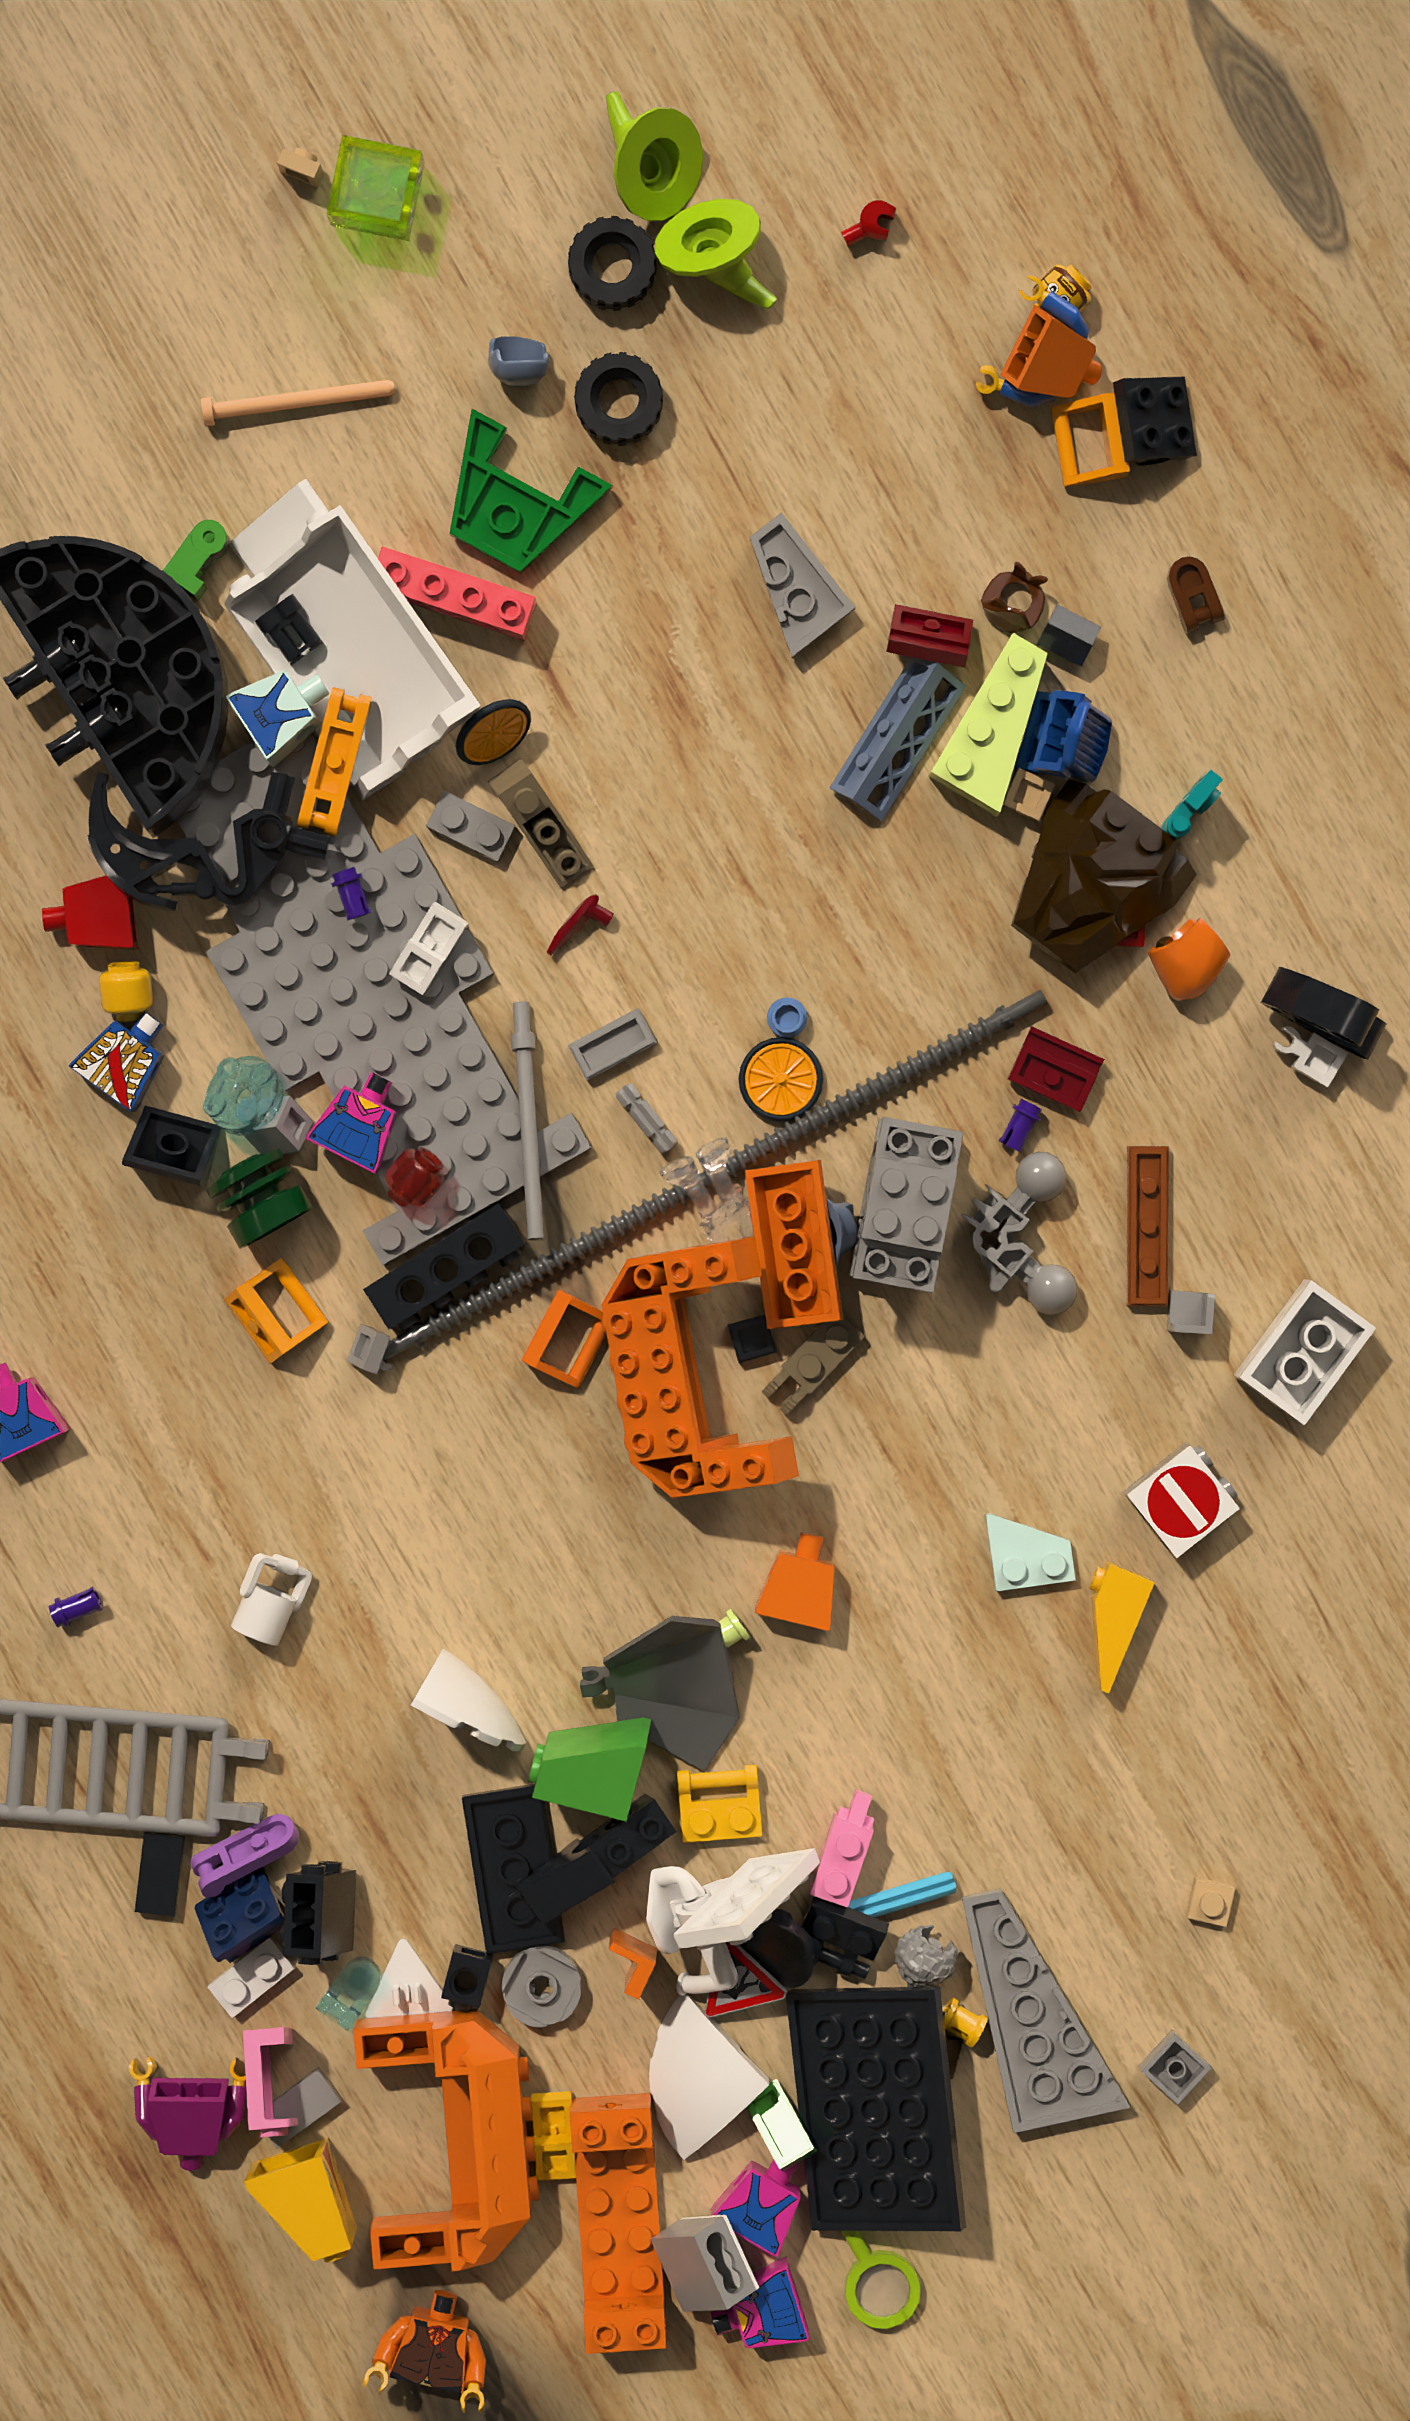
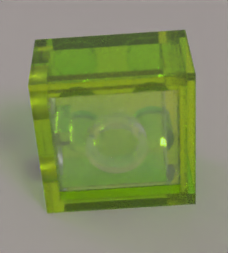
M342 135L327 209L330 225L409 241L425 165L422 151Z

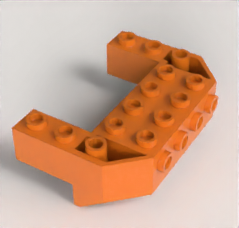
M755 1236L627 1259L601 1304L603 1312L602 1325L607 1334L610 1350L609 1363L611 1370L614 1372L618 1393L617 1406L622 1414L625 1430L624 1444L629 1452L630 1463L671 1498L776 1484L799 1476L792 1436L740 1444L737 1433L710 1437L685 1298L711 1292L710 1286L739 1282L762 1276Z
M477 2009L357 2019L353 2028L357 2069L423 2063L435 2064V2076L442 2078L452 2197L451 2211L374 2217L370 2228L373 2269L451 2263L452 2271H461L494 2262L530 2219L532 2201H539L538 2176H530L529 2161H536L534 2150L535 2138L534 2136L527 2137L526 2121H533L531 2096L524 2097L523 2081H529L528 2057H520L519 2044Z

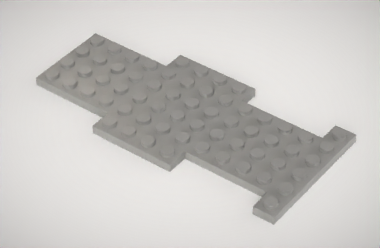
M311 733L275 767L269 764L253 740L217 761L200 795L187 811L177 819L186 837L194 838L195 841L200 840L227 887L230 889L238 887L240 882L233 821L254 809L263 808L271 773L280 772L295 777L286 816L290 817L293 821L292 827L330 836L329 847L325 860L286 850L283 858L248 901L238 906L225 905L240 932L205 952L284 1091L293 1088L319 1072L334 1098L344 1086L361 1092L371 1072L393 1082L382 1104L397 1111V1115L380 1170L376 1174L397 1211L363 1230L381 1264L384 1265L524 1186L519 1099L459 994L494 973L468 927H466L424 995L389 974L434 902L462 918L418 838L413 834L380 853L348 795L336 837L324 834V829L310 826L308 830L297 827L302 801L318 744L316 738ZM317 799L314 810L329 814L331 803ZM272 823L262 825L257 832V837L264 843L275 842L280 836V829ZM355 867L357 874L361 873L363 876L359 880L372 913L347 921L337 887H332L331 885L334 882L332 874ZM573 1113L537 1132L540 1177L592 1148ZM444 1179V1183H443L442 1186H440V1189H439V1188H438V1185H439V1183H440V1185H441V1184H442V1180Z

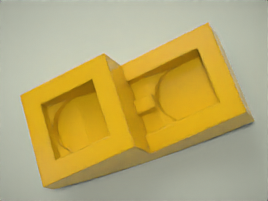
M571 2091L531 2094L535 2138L534 2150L536 2153L535 2166L538 2181L576 2178L575 2153H572L570 2126Z

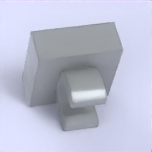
M360 1324L347 1361L377 1374L379 1368L389 1371L393 1365L385 1361L383 1362L382 1358L385 1350L393 1341L390 1340L389 1335L373 1327Z

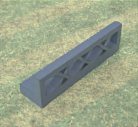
M911 657L831 784L830 789L839 796L856 803L874 818L882 821L966 685L938 662ZM943 679L950 687L942 700L935 702L934 691ZM925 715L924 729L920 734L913 736L914 723L918 717ZM904 749V761L899 768L892 770V758L897 751ZM883 783V794L874 806L867 799L874 787Z

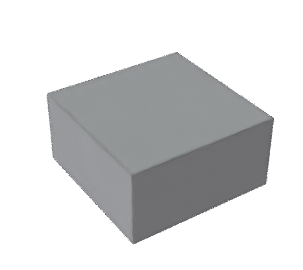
M1173 2030L1139 2064L1141 2072L1177 2105L1211 2069L1210 2064Z

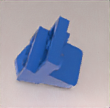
M1053 690V693L1037 691L1015 768H1020L1034 774L1069 779L1073 777L1083 782L1092 783L1097 779L1108 751L1112 720L1091 704L1092 700L1087 698L1085 694Z

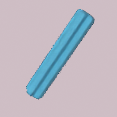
M947 1871L851 1900L848 1907L875 1918L954 1894L957 1891L953 1874Z

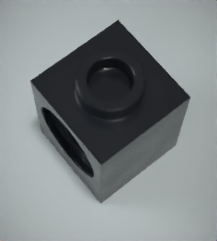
M455 1944L441 1998L449 2000L448 2005L456 2009L469 2011L472 2006L480 2008L493 1954H486L485 1951ZM469 1971L476 1976L478 1983L472 1988H463L458 1985L455 1976L459 1972Z

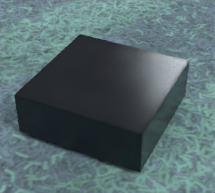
M765 1314L728 1324L738 1363L777 1353L771 1330L767 1329Z

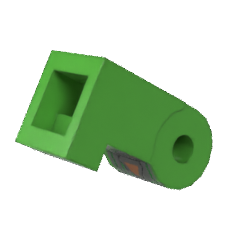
M215 520L199 522L163 569L188 595L197 601L200 600L207 590L205 583L200 579L212 562L222 558L229 548V538L224 527Z

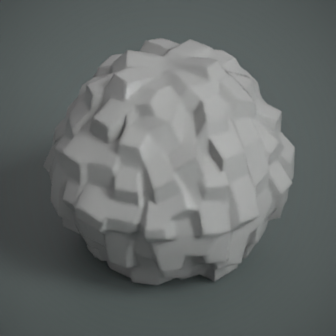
M933 1925L910 1929L908 1933L898 1940L897 1948L894 1951L895 1963L899 1969V1974L907 1982L908 1987L937 1986L954 1974L958 1949L951 1940L942 1952V1944L937 1939L929 1938L926 1940L934 1928Z

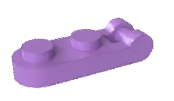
M284 1814L269 1816L260 1821V1824H254L194 1855L190 1864L194 1874L200 1876L198 1885L202 1895L208 1898L215 1897L222 1893L226 1885L291 1852L298 1843L299 1831L290 1817ZM223 1862V1865L216 1869V1866Z

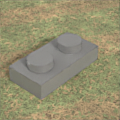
M444 790L426 825L427 828L498 863L516 828L515 825Z

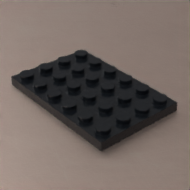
M940 1986L791 1989L788 1991L786 2001L799 2119L817 2150L804 2158L812 2231L961 2232L966 2228Z

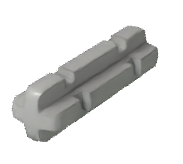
M631 1083L625 1085L616 1093V1098L624 1108L628 1107L630 1110L628 1113L648 1138L652 1137L654 1140L652 1143L662 1154L667 1153L677 1144V1139L669 1129L665 1130L663 1127L665 1124L647 1101L641 1100L639 1097L641 1094Z

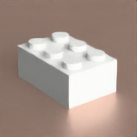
M1304 1279L1233 1376L1297 1423L1305 1425L1375 1331L1376 1327L1315 1282Z

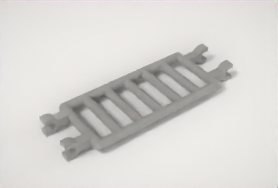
M0 1699V1715L13 1716L6 1804L0 1803V1819L215 1837L219 1834L221 1819L260 1824V1820L263 1819L264 1803L223 1801L226 1756L265 1760L269 1752L270 1739L228 1737L229 1723L224 1718ZM29 1717L53 1719L46 1807L22 1805ZM69 1721L93 1723L86 1810L62 1808ZM109 1724L133 1726L125 1814L101 1812ZM149 1728L173 1730L165 1817L141 1815ZM188 1731L212 1733L205 1820L181 1818Z

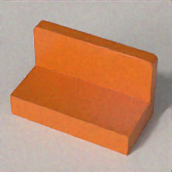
M614 1928L610 1935L609 1950L633 1961L625 1977L624 1993L639 2000L656 1965L657 1948Z

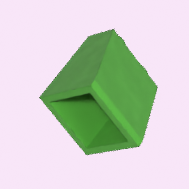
M643 1717L549 1732L546 1745H537L528 1782L535 1783L532 1798L626 1822L647 1745L651 1719Z

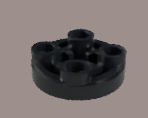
M776 1909L771 1913L772 1917L768 1921L760 1924L752 1932L753 1937L740 1944V1946L784 1988H796L805 1984L816 1970L818 1957L822 1953V1946L817 1939L811 1937L804 1928L793 1921L790 1913L782 1909Z

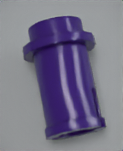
M355 867L332 874L334 882L331 885L332 887H337L347 921L372 913L359 880L363 876L361 873L357 874Z
M1023 1099L1020 1100L1018 1105H1013L1012 1108L1015 1109V1112L1002 1137L998 1140L1018 1152H1022V1148L1036 1121L1041 1122L1042 1120L1039 1117L1042 1109Z
M94 1586L63 1600L59 1597L55 1598V1603L49 1605L51 1617L57 1628L63 1625L69 1628L71 1627L70 1622L103 1610L101 1600Z

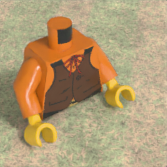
M435 2290L430 2309L414 2307L411 2316H401L380 2338L372 2359L374 2367L370 2368L362 2379L363 2388L366 2387L370 2376H377L382 2383L378 2394H380L388 2384V2377L461 2393L460 2403L463 2413H465V2402L469 2398H476L480 2402L479 2414H481L485 2407L484 2396L480 2390L484 2387L486 2357L477 2333L468 2329L469 2319L454 2315L458 2296L449 2291Z

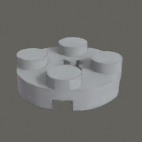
M549 1945L525 1948L510 1960L504 1971L502 1993L507 2003L506 2006L518 2021L528 2026L538 2028L547 2027V2025L557 2022L560 2023L573 2013L580 2000L582 1989L580 1970L573 1959L559 1948ZM542 1976L548 1977L549 1985L553 1987L551 1993L544 1991L541 1996L534 1994L535 1986L531 1984V1981L534 1978L541 1979Z

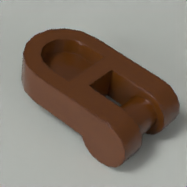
M1190 556L1182 557L1175 561L1168 571L1167 582L1186 634L1199 630L1198 625L1208 621L1214 624L1225 620L1223 608L1204 563L1198 558ZM1202 595L1205 606L1193 610L1189 599Z

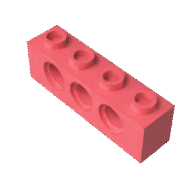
M383 546L381 547L378 560L409 604L525 641L537 605L535 596Z

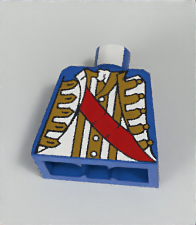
M145 1011L131 1030L121 1022L114 1021L70 1063L69 1067L128 1111L136 1112L164 1058V1054L151 1045L164 1025Z

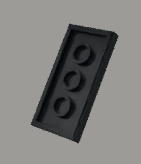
M535 1784L462 1795L486 1954L563 1943L566 1940L562 1914L542 1925L535 1918L515 1888L553 1857L544 1801L532 1798Z

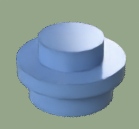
M788 997L781 998L770 1006L767 1022L770 1029L776 1035L786 1038L794 1037L804 1029L807 1022V1012L798 1000Z

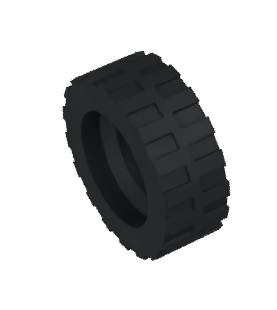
M611 216V218L599 217L596 218V221L588 222L584 225L583 230L580 233L577 232L573 238L574 242L568 252L569 275L579 296L582 295L585 298V302L590 305L594 304L598 306V309L602 310L613 309V311H618L623 307L628 306L630 308L634 306L636 301L642 300L647 295V290L654 283L657 266L651 238L647 237L645 230L641 226H636L628 218L626 220L620 219L619 216ZM607 244H617L624 247L632 258V269L629 275L617 283H608L601 280L593 270L592 262L595 253Z
M610 352L604 354L599 359L596 357L592 360L591 364L580 373L581 377L579 381L577 380L575 386V408L581 425L590 432L593 438L596 440L601 439L608 445L613 443L625 446L626 443L640 441L641 437L647 436L652 432L653 426L660 419L663 407V394L658 375H655L653 368L648 363L641 361L640 357L627 355V352H619V354H611ZM616 379L630 382L636 388L639 396L636 410L628 417L621 419L612 418L605 414L599 404V394L603 386Z

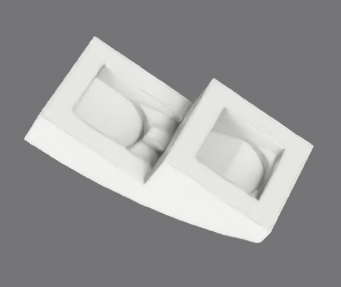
M434 902L389 974L421 995H424L469 923L442 905Z

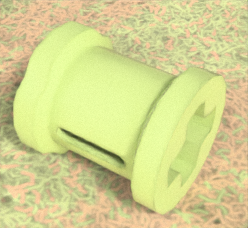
M732 1608L726 1611V1617L718 1621L721 1624L725 1647L729 1648L741 1639L747 1641L751 1638L749 1632Z

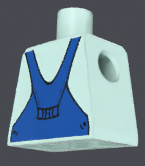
M285 670L234 691L225 697L266 760L272 767H275L319 727L321 723L310 707L330 695L317 674L296 687Z

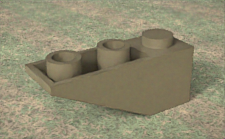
M519 759L488 780L560 888L593 867L582 847L522 759Z

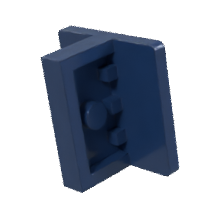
M264 1867L226 1885L222 1893L215 1897H206L194 1907L211 1954L217 1962H221L224 1959L229 1963L233 1962L281 1930V1926L285 1921V1904L282 1901V1897L272 1888Z

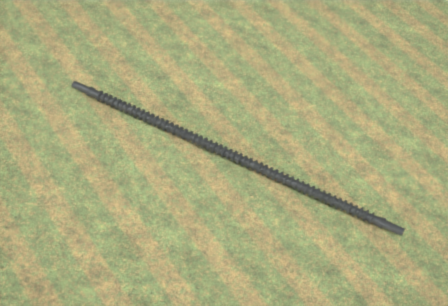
M1038 990L1007 1008L1004 1005L996 1008L995 1013L985 1020L979 1017L978 1024L968 1023L967 1030L963 1031L962 1028H959L956 1036L948 1034L947 1041L943 1042L941 1039H938L937 1046L932 1047V1045H928V1050L924 1053L918 1050L917 1057L915 1058L907 1056V1062L902 1064L898 1061L895 1069L887 1067V1073L882 1075L880 1072H877L876 1079L866 1078V1084L861 1086L860 1083H857L854 1091L846 1089L845 1096L841 1097L839 1094H836L834 1102L826 1100V1105L822 1108L816 1105L815 1112L805 1111L804 1118L800 1119L796 1116L793 1124L785 1122V1128L781 1130L775 1127L773 1135L764 1133L763 1140L759 1141L758 1138H755L752 1146L744 1144L743 1151L739 1152L737 1149H734L732 1157L724 1155V1161L720 1163L714 1160L713 1167L703 1166L702 1173L698 1174L694 1171L691 1179L683 1177V1183L679 1185L673 1182L671 1190L663 1188V1193L659 1196L653 1193L652 1200L642 1199L641 1206L637 1207L633 1204L630 1212L622 1210V1216L618 1218L612 1215L610 1223L601 1221L600 1228L596 1229L592 1226L589 1234L581 1232L580 1239L576 1240L574 1237H571L569 1245L561 1243V1248L557 1251L551 1248L550 1255L540 1254L539 1261L535 1262L531 1259L528 1267L520 1265V1271L516 1273L510 1270L508 1278L499 1276L498 1283L494 1284V1282L490 1281L487 1289L479 1287L478 1294L474 1295L472 1292H469L467 1300L459 1298V1304L455 1306L449 1303L448 1310L438 1309V1315L435 1317L429 1314L427 1321L417 1325L412 1324L406 1328L407 1332L392 1339L393 1342L385 1350L382 1358L383 1362L414 1345L416 1348L423 1346L425 1340L429 1339L430 1336L434 1334L441 1336V1330L445 1328L451 1331L453 1323L462 1325L463 1318L467 1317L468 1320H471L474 1312L482 1314L483 1307L487 1306L489 1309H492L494 1301L502 1303V1298L506 1295L512 1298L513 1291L523 1292V1286L528 1284L532 1287L535 1279L543 1281V1275L547 1273L553 1276L555 1268L564 1270L565 1263L569 1262V1264L573 1265L574 1258L584 1259V1253L589 1251L593 1254L596 1246L604 1248V1242L608 1240L614 1243L615 1236L625 1237L626 1230L630 1229L634 1232L637 1224L645 1226L646 1219L650 1218L652 1221H655L657 1213L665 1215V1210L669 1207L675 1210L676 1203L686 1204V1198L691 1196L695 1199L698 1191L706 1193V1187L710 1185L716 1188L718 1180L727 1182L728 1175L732 1174L736 1177L739 1169L743 1171L748 1169V1164L752 1163L754 1166H757L759 1158L767 1160V1154L771 1152L777 1155L778 1148L788 1149V1143L793 1141L797 1144L800 1136L808 1138V1132L812 1130L818 1133L820 1125L828 1127L829 1121L832 1119L838 1122L839 1115L849 1116V1110L854 1108L858 1111L861 1103L869 1105V1099L873 1097L879 1100L881 1092L890 1094L891 1087L895 1086L899 1089L902 1081L910 1083L911 1076L915 1075L917 1078H920L922 1070L930 1072L931 1066L934 1064L940 1067L941 1060L951 1061V1055L956 1053L960 1056L963 1048L971 1050V1044L975 1042L981 1045L983 1037L992 1039V1033L997 1030H1008L1014 1027V1021L1047 1004L1044 994L1041 990Z

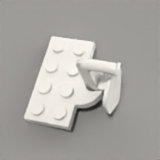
M815 1848L749 1858L731 1877L720 1879L701 1886L687 1870L680 1867L668 1866L651 1871L646 1919L657 1948L664 1954L675 1953L678 1949L696 1947L701 1951L710 1973L690 1976L688 1972H682L676 1984L679 1995L710 1993L734 1988L739 1977L725 1942H730L731 1945H739L750 1940L753 1937L752 1932L760 1924L768 1921L772 1917L771 1913L780 1904L790 1899V1893L798 1885L806 1882L809 1879L808 1875L820 1863Z

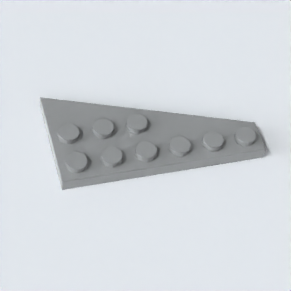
M999 1888L963 1896L962 1902L1013 2133L1131 2108L1002 1890Z

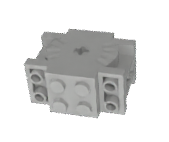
M887 1117L878 1119L849 1276L934 1293L964 1132Z

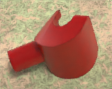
M882 200L868 203L861 212L860 222L841 231L846 245L850 246L866 237L873 240L886 241L889 230L880 227L877 222L881 218L893 220L896 207Z

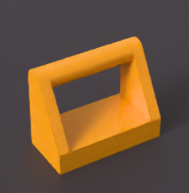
M1114 392L1051 407L1064 487L1123 479L1128 476L1130 466L1129 462H1125ZM1099 410L1108 467L1078 474L1068 414Z
M283 1257L236 1288L224 1299L270 1364L329 1323ZM273 1274L277 1276L311 1324L291 1339L254 1289V1287Z

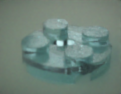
M243 1056L237 1059L228 1057L219 1063L217 1073L209 1083L203 1109L214 1123L225 1132L237 1136L249 1135L256 1132L253 1129L263 1121L268 1124L276 1116L283 1101V1083L278 1079L277 1071L262 1058L256 1056ZM248 1089L251 1092L249 1098L244 1097L238 1103V1097L241 1092Z

